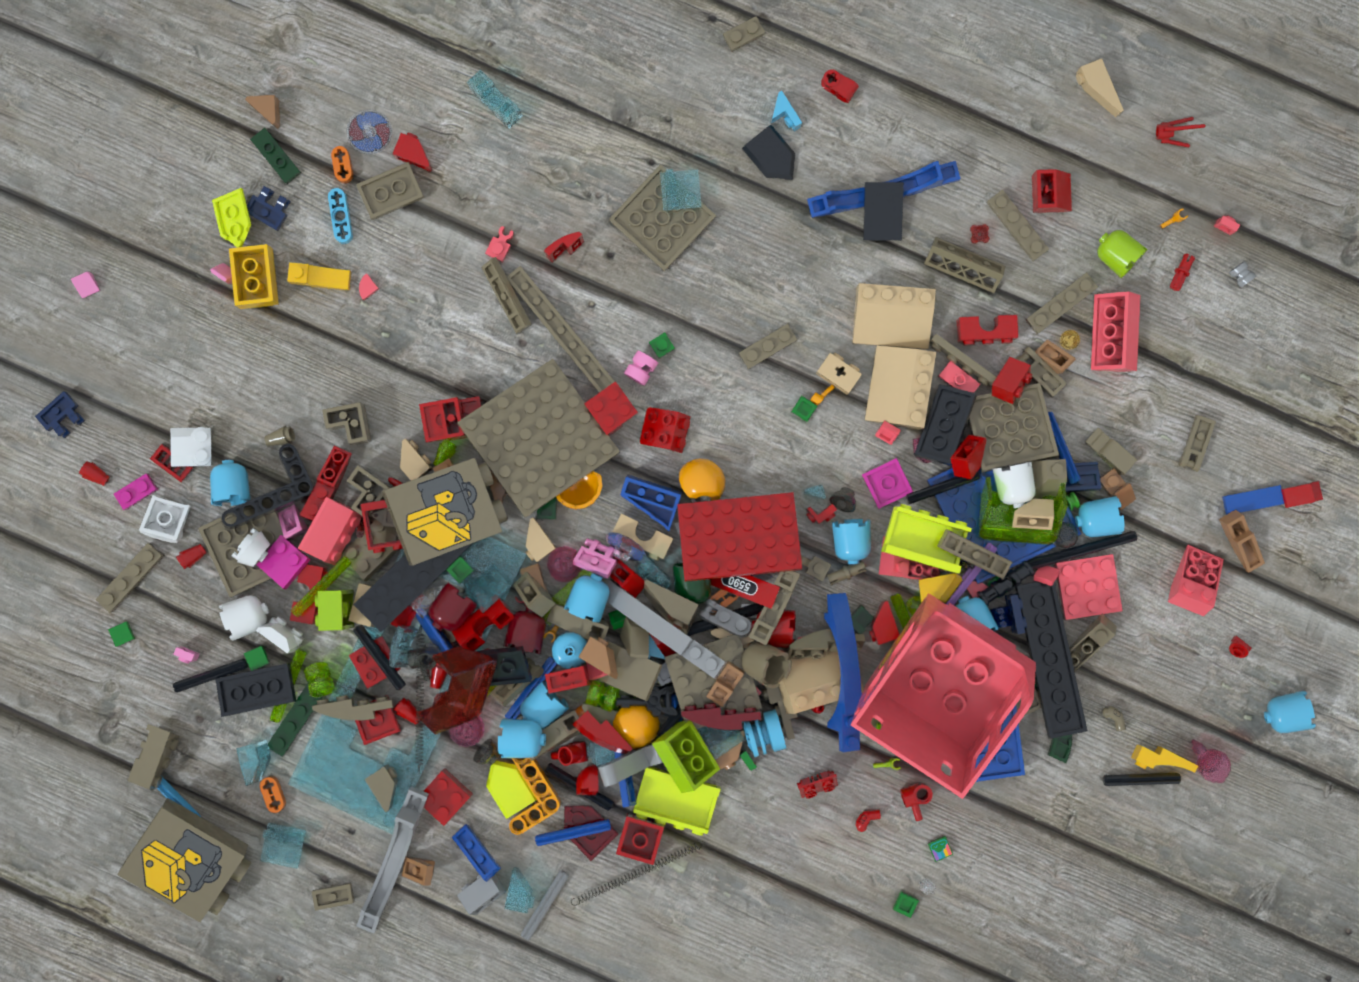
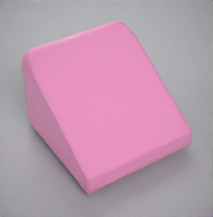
M221 263L211 268V273L227 284H232L231 267Z
M85 272L71 279L82 298L100 291L94 275L90 272Z

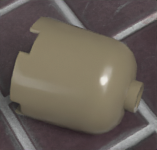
M760 642L752 643L747 647L741 662L743 670L750 677L772 689L779 687L780 684L778 683L783 678L787 679L792 665V661L788 658V653L770 644L766 646Z

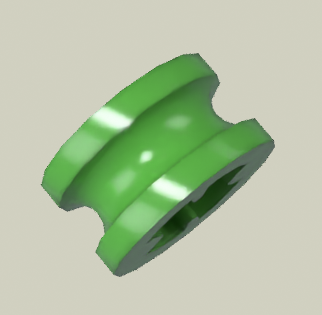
M1071 492L1069 496L1064 495L1070 511H1073L1074 507L1080 508L1079 500L1074 492Z

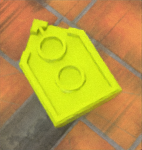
M239 188L212 200L220 236L233 243L237 248L243 246L251 227L243 188Z
M492 759L486 787L507 819L537 799L515 764Z

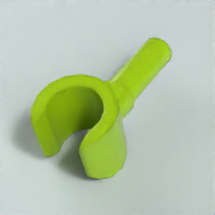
M893 757L887 762L873 763V768L890 767L894 770H899L901 767H894L893 763L896 760L900 761V759Z

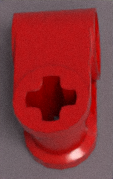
M834 69L826 71L821 80L822 88L844 103H849L859 88L855 81ZM830 78H833L834 80L831 83H829L828 80Z

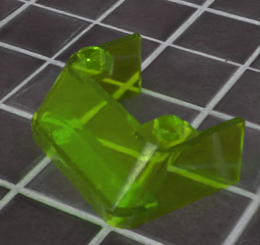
M986 477L980 502V537L986 540L1051 544L1055 542L1068 507L1065 483L1060 484L1057 496L1048 495L1041 498L1054 500L1052 530L1012 528L1014 511L1018 508L1000 502L998 492L992 491L991 478Z

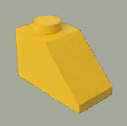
M953 573L919 580L921 603L928 593L943 603H947L962 582V577Z

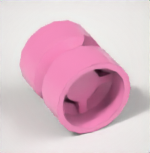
M637 350L632 358L633 364L628 365L624 374L640 385L645 386L650 378L649 373L654 372L658 362Z

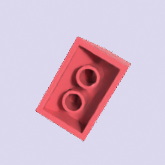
M326 497L298 549L326 563L336 565L342 556L344 548L350 542L354 530L359 526L362 516L349 506Z

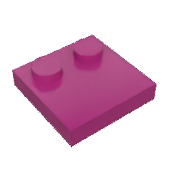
M897 458L862 474L878 509L913 492Z
M280 535L267 551L268 555L262 562L259 561L256 565L279 586L287 589L311 559L292 542L285 539L283 535Z

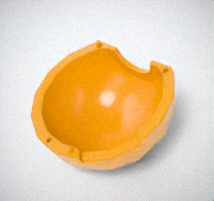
M702 458L691 460L684 464L679 471L681 488L689 498L697 499L700 496H709L710 501L719 500L725 491L726 481L723 471L711 460Z
M594 471L556 498L561 504L574 510L585 509L593 505L599 498L602 489L601 475Z
M643 705L619 709L613 721L614 729L633 749L648 746L655 739L660 726L659 717H653L652 713Z

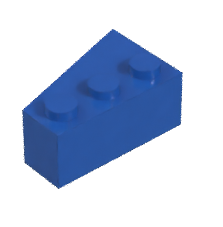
M628 474L620 495L670 531L682 492Z

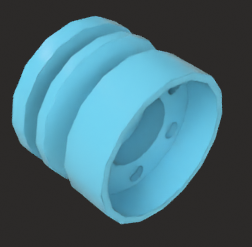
M776 709L763 712V722L754 720L755 724L751 725L750 721H744L746 740L754 757L759 756L757 747H762L763 754H767L766 745L768 744L771 745L774 752L786 749Z

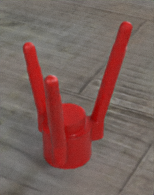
M1194 117L1162 122L1156 126V139L1161 140V144L1169 143L1189 148L1190 144L1170 139V137L1174 136V131L1205 128L1206 125L1173 126L1192 121Z

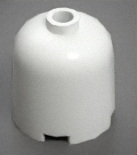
M1032 462L993 469L998 496L1004 504L1020 508L1025 502L1031 501L1034 498L1036 488Z
M249 595L219 605V608L223 610V612H220L225 630L230 629L232 635L229 638L232 641L256 632L258 627L267 622L266 614L269 613L267 604L261 603L260 599L256 596Z

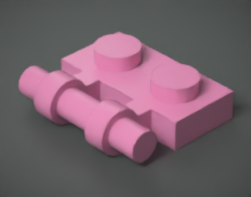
M587 538L585 545L589 549L581 546L573 560V565L608 579L616 566V560L612 558L620 559L622 552L616 550V547H608L601 544V541L596 539L593 541Z

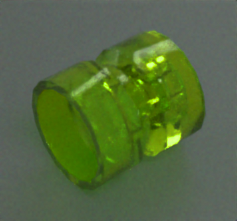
M318 662L304 669L306 681L309 682L308 689L311 697H324L335 691L328 663Z
M593 680L588 690L585 704L593 707L600 705L602 710L612 712L620 689L610 685L605 687L604 683Z

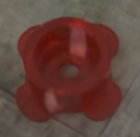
M986 224L972 225L970 227L972 232L971 242L973 244L977 242L987 243L990 239L988 236L989 227Z

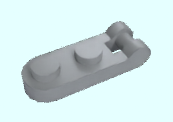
M711 599L705 602L704 610H701L698 615L701 619L741 638L748 636L752 630L751 622L746 617L717 604ZM712 610L717 612L715 616L710 615Z

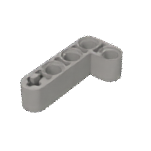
M650 743L648 746L634 749L598 767L604 787H607L649 766L663 762L652 743Z

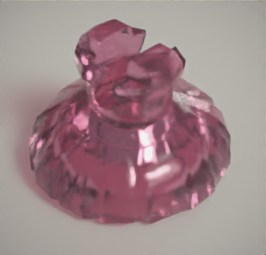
M569 546L557 547L548 556L547 569L550 575L560 582H569L577 578L582 568L573 565V560L578 552Z
M469 710L455 714L449 724L451 739L457 745L463 747L473 746L478 743L484 735V723L481 716Z

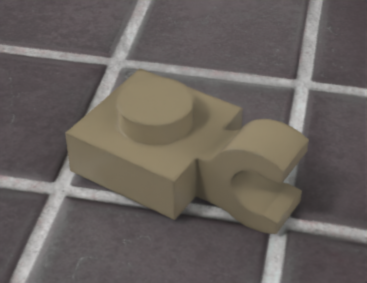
M801 555L802 565L807 567L805 573L823 582L831 564L816 556L809 560Z

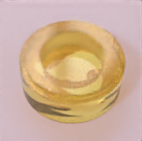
M1067 330L1060 336V344L1067 350L1076 348L1080 343V336L1074 330Z

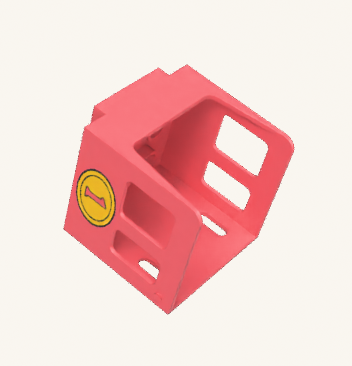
M928 593L865 684L851 726L963 799L1032 705L1034 700L1036 662L1016 650V645L953 604L949 603L946 605ZM1021 698L1020 708L1000 734L1002 723ZM872 718L877 719L881 723L880 730L872 726ZM989 742L986 755L975 768L979 754ZM942 763L951 769L950 776L941 770Z

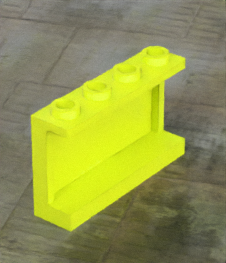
M900 504V507H894L881 552L960 574L962 566H959L961 558L939 548L937 545L946 529L967 538L968 532H971L972 528L967 527V523L962 521L949 522V518L937 515V518L932 517L930 512L925 510L912 511V507Z
M649 766L644 771L633 813H636V817L641 819L650 817L655 819L654 822L666 825L667 822L674 824L673 827L676 829L684 830L688 828L692 830V833L703 836V833L708 834L721 788L720 786L704 782L695 791L681 793L668 771Z

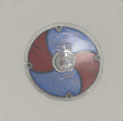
M371 109L362 110L353 115L349 120L346 135L350 145L355 150L364 154H375L385 149L392 137V127L388 118L381 112Z
M614 532L606 535L605 540L608 546L615 547L614 556L624 561L629 560L636 563L646 560L647 556L643 548L631 538Z

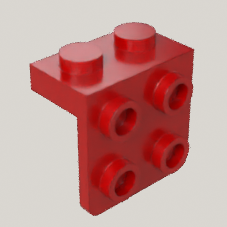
M652 407L647 408L640 443L683 453L691 416L676 411Z

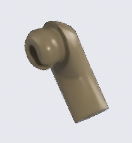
M1113 706L1103 709V716L1114 720L1116 731L1126 730L1121 711Z

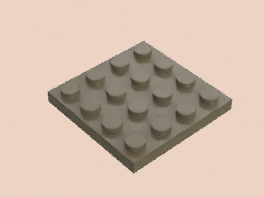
M660 164L609 218V221L665 272L716 218V215Z
M1040 383L1024 386L1021 397L1019 399L1016 398L1013 404L992 396V393L976 397L969 417L972 435L986 438L981 463L982 473L993 471L994 468H1007L1026 462L1041 461L1059 456Z
M269 499L264 500L262 506L271 508L273 502ZM247 507L244 510L246 516H252L255 513L252 507ZM277 511L235 529L225 528L222 523V517L198 528L230 598L272 579L256 564L254 567L238 563V560L232 557V554L234 552L239 553L237 551L238 546L248 534L253 535L250 532L252 528L258 532L261 531L270 543L266 550L267 552L279 536L283 535ZM228 515L225 521L228 524H233L237 518L234 515Z
M730 635L702 644L728 663L729 661L743 670L741 662L744 649L739 636ZM678 653L664 657L681 709H685L684 706L696 705V708L704 707V704L715 703L707 698L706 695L716 679ZM746 672L724 706H720L721 713H725L724 710L736 709V712L744 711L746 707H756V710L762 708L754 680ZM693 722L696 729L705 727L703 725Z

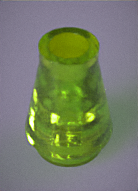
M446 439L442 443L440 442L433 465L437 466L445 460L451 459L457 452V446Z

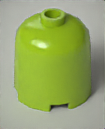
M1114 230L1110 234L1105 233L1099 239L1101 244L1098 247L1097 254L1101 261L1122 278L1135 265L1133 263L1141 258L1148 249L1123 230Z

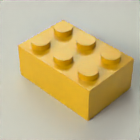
M267 244L230 248L229 256L235 306L240 309L279 305L273 248Z

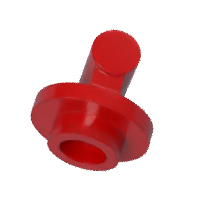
M1235 635L1231 640L1229 651L1235 657L1245 658L1252 647Z

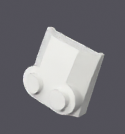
M170 428L171 467L211 466V428Z
M153 495L139 528L140 533L162 541L178 543L183 537V528L191 506Z
M279 616L277 618L272 617L267 624L258 627L256 630L287 654L297 652L304 640L302 637L303 633L294 627L291 629L286 625L287 621Z

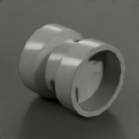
M1245 261L1229 272L1232 277L1237 278V284L1240 288L1256 277L1253 271L1248 270V264Z

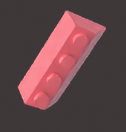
M1129 291L1094 294L1091 370L1112 372L1137 371L1140 295Z

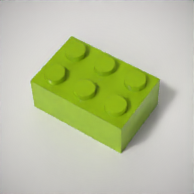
M353 589L318 591V595H315V606L318 607L315 625L318 627V631L354 628V622L348 621L354 602Z
M690 720L678 722L652 743L681 793L695 791L720 770L705 742Z

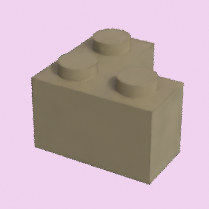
M358 402L322 410L325 428L328 430L345 428L348 444L358 445L372 442L365 404Z
M357 465L347 479V482L362 493L351 509L362 516L361 504L384 500L382 491L392 487L364 467ZM378 509L368 511L370 520L373 518L371 514L377 512Z

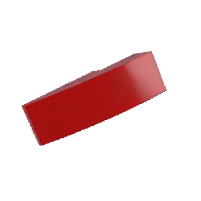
M588 710L572 724L580 733L604 748L626 754L633 749L607 720L600 724Z

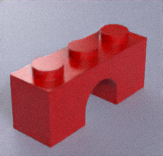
M998 315L994 318L995 326L992 331H985L981 328L979 316L959 317L956 320L958 343L963 342L964 346L975 345V342H982V345L994 344V341H1001V344H1010L1018 338L1017 315Z
M307 564L299 573L297 582L306 584L309 587L310 597L305 602L293 601L290 621L315 624V616L318 615V607L315 606V595H318V591H323L324 583L328 582V567Z
M496 594L470 615L458 630L451 632L464 650L467 652L476 651L485 643L482 634L486 627L495 624L501 630L515 616L507 604Z

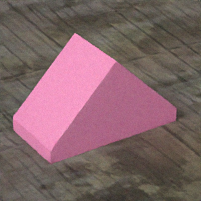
M295 504L278 513L285 539H293L308 531V527L300 516V512Z

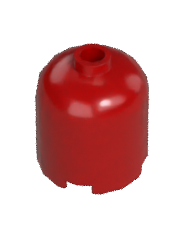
M784 610L768 644L788 649L794 642L793 631H795L796 610ZM762 611L758 613L756 620L759 618ZM752 621V629L756 621Z

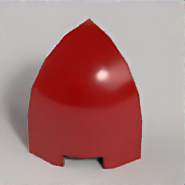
M596 764L585 767L579 773L576 782V795L597 794L598 768Z

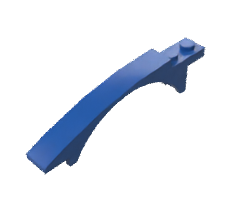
M935 161L917 171L886 182H904L903 197L922 193L924 190L960 181L961 178L956 161L939 165V161ZM864 187L851 190L825 192L826 194L807 199L812 218L863 208Z
M846 593L827 594L828 612L824 613V619L828 623L836 642L841 673L838 704L833 716L827 722V727L839 732V751L860 750V731L852 727L851 722L862 691L853 622Z

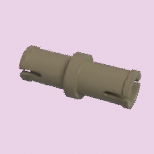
M861 560L859 564H852L847 567L846 565L842 566V569L827 574V577L832 586L845 579L850 580L851 577L867 570L863 560Z

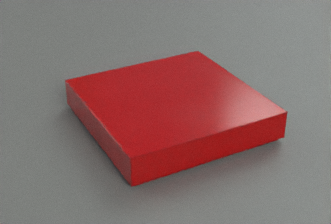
M393 708L375 711V719L355 720L364 745L401 731Z

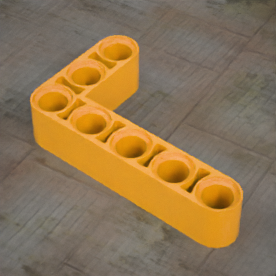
M512 758L538 800L515 815L510 821L509 829L516 835L524 833L553 815L561 805L560 797L536 759L531 761L530 758ZM533 766L536 769V774L529 775L526 768ZM537 783H544L546 791H538ZM547 800H555L557 806L555 808H549L547 806ZM533 809L538 810L540 817L537 819L532 818L530 811ZM521 820L524 827L517 829L514 826V821Z

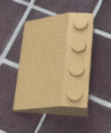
M859 283L856 287L852 344L929 349L936 289Z
M877 345L864 421L883 423L885 420L894 426L918 430L923 429L936 352Z
M827 651L825 657L820 659L789 658L792 661L789 676L787 679L783 678L778 683L780 684L779 689L786 714H796L838 701L841 684L838 652ZM861 681V691L863 692L864 688Z

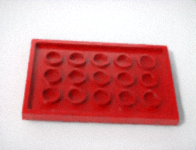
M794 492L677 504L685 582L802 570Z

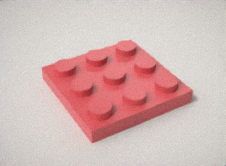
M1113 554L1055 563V568L1059 569L1057 581L1064 620L1123 611Z

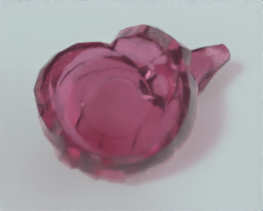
M1193 739L1191 741L1193 745L1192 750L1198 755L1196 765H1198L1197 770L1205 780L1212 783L1225 782L1231 771V764L1227 755L1217 749H1206L1202 743Z

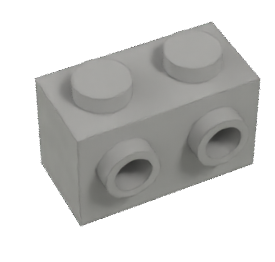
M496 874L487 882L478 875L475 882L465 885L461 889L462 892L457 895L469 915H478L507 892Z

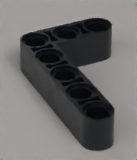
M284 444L279 449L280 461L291 483L226 510L221 518L225 528L235 529L310 496L313 490L312 482L296 448L292 444ZM285 450H291L293 456L285 458L282 453ZM293 467H298L301 469V473L293 475L290 470ZM301 484H306L309 487V491L302 493L298 487ZM283 492H289L291 498L285 501L281 499L280 495ZM269 499L273 502V506L265 508L262 506V502ZM247 507H252L255 510L252 516L244 514V510ZM228 515H234L237 519L235 523L228 524L225 518Z

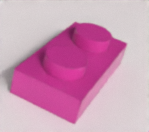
M144 474L115 492L114 496L122 509L127 510L156 492L158 488L149 474Z

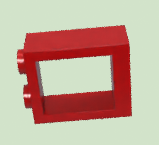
M385 500L361 504L368 550H373V553L385 552L386 547L393 546V550L403 549L400 540L379 544L373 543L368 511L387 508Z
M587 666L545 674L549 694L593 684V680H589Z

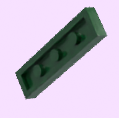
M309 681L266 747L283 757L313 713L312 706L317 704L316 700L322 699L326 691L312 681Z

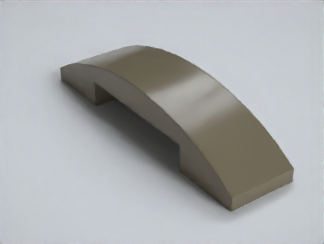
M794 571L779 573L774 584L779 586L780 589L772 609L763 607L749 638L767 646L792 596L800 574Z

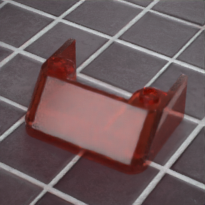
M462 647L452 648L433 655L432 659L452 678L448 691L437 694L434 698L433 706L417 712L416 716L435 735L472 721L481 714L497 664L491 656Z

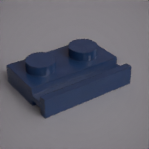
M1098 462L1074 463L1080 476V481L1071 484L1067 477L1065 492L1100 490L1101 481Z
M1017 594L1004 595L1012 633H1025L1027 623L1025 617H1022L1021 609H1023L1022 599L1018 598Z

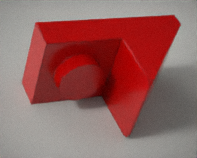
M1319 481L1281 489L1285 508L1323 500Z

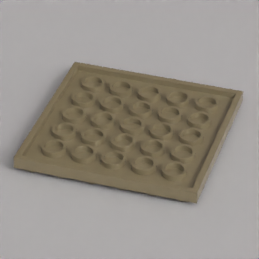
M551 359L457 422L524 518L620 453L611 438L605 434L584 405L585 402L554 359Z

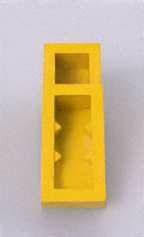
M289 262L287 282L290 284L338 290L350 289V270Z
M1137 744L1131 756L1132 759L1136 760L1135 765L1145 770L1147 767L1154 769L1156 765H1171L1195 773L1198 765L1159 746L1153 752Z

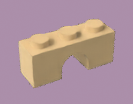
M621 514L612 534H620L630 538L642 550L649 552L648 557L657 561L660 558L664 559L673 538L656 530L650 540L642 541L636 535V528L639 522Z

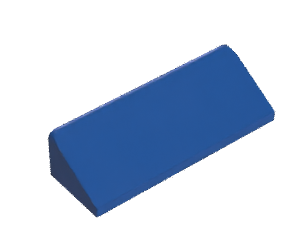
M420 606L416 612V619L443 660L447 662V655L457 652L443 631L438 630L432 625L434 621L429 616L428 608Z

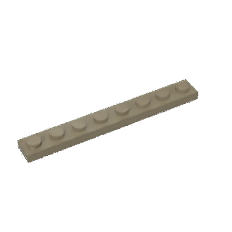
M519 266L510 273L507 278L512 287L596 390L600 393L615 381L523 268Z

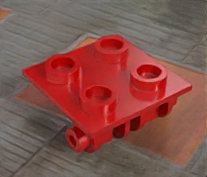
M383 636L375 639V643L395 670H401L399 660L393 656ZM365 647L349 655L367 689L387 678Z
M828 770L820 773L822 779L816 774L817 781H814L813 776H811L812 782H810L809 777L801 779L797 783L801 798L806 797V799L815 797L821 791H833L838 786L837 776L834 774V771L830 772Z

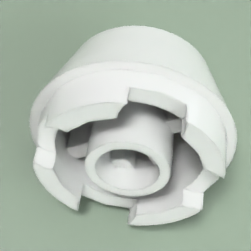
M252 528L250 532L253 535L248 534L238 546L237 551L239 553L234 552L232 557L238 560V563L254 567L257 561L262 562L268 555L266 550L270 543L261 531L258 532Z

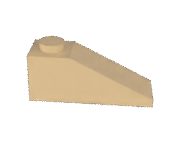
M1102 58L1078 69L1076 80L1083 90L1114 117L1119 116L1124 110Z

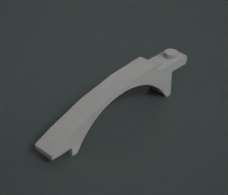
M605 579L604 582L610 589L607 601L610 605L714 679L718 677L727 662L663 619L614 582Z
M412 786L410 787L403 807L394 820L395 827L388 850L371 891L361 909L356 927L373 934L375 933L407 856L429 793Z

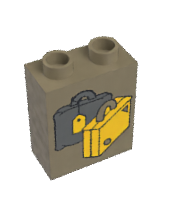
M475 458L382 491L410 566L502 532L500 523L506 522L507 516L500 499L492 502L490 500L486 487L493 485L494 482L486 462L477 465Z
M167 798L123 863L117 875L201 923L208 911L216 916L219 914L230 896L223 891V888L230 878L239 883L250 867L251 861L244 858L248 844Z

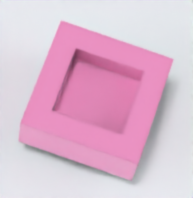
M181 646L176 647L173 655L178 656V660L184 663L197 661L200 653Z

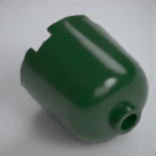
M683 563L673 565L675 593L698 604V607L699 603L707 601L711 595V579L685 582Z

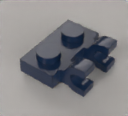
M263 186L258 197L252 195L248 202V213L279 231L287 217V214L283 211L289 206L291 201L280 195L276 205L273 207L267 201L271 199L275 192Z
M65 391L35 416L47 431L54 429L56 434L60 437L63 436V438L71 434L60 423L67 416L74 424L81 425L85 421L75 411L78 404Z

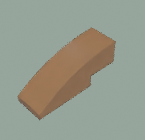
M1234 510L1220 518L1219 521L1245 570L1249 573L1265 564L1255 535L1249 530L1244 515Z

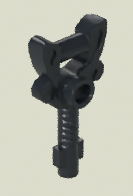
M654 686L648 701L640 698H629V695H621L620 698L615 699V705L621 706V708L646 706L653 717H658L662 714L663 716L674 718L678 714L676 709L672 707L671 695L675 691L674 686H668L661 690ZM660 696H664V707L660 704Z

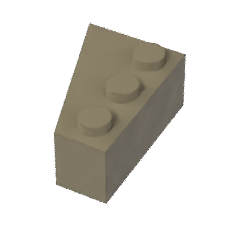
M148 724L146 730H149L147 740L141 742L140 747L143 749L139 757L134 761L128 781L154 791L155 787L158 788L162 781L161 774L163 770L169 766L171 760L169 757L171 752L175 751L178 746L179 740L177 739L179 736Z

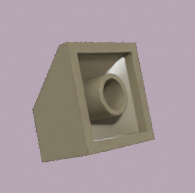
M1066 459L1032 462L1036 494L1033 499H1064L1067 482Z

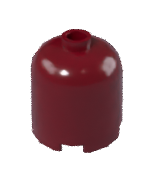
M449 582L444 585L431 603L428 612L430 618L434 621L432 625L440 631L443 628L448 631L458 630L478 605L469 597L462 598L458 595L460 590Z
M526 607L525 611L514 613L515 617L509 622L503 646L509 647V644H512L511 647L523 646L524 651L531 653L536 649L535 653L541 655L546 621L543 617Z

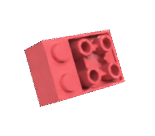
M881 552L880 575L917 580L940 576L939 568Z
M1187 545L1171 585L1168 602L1205 616L1215 606L1224 559Z

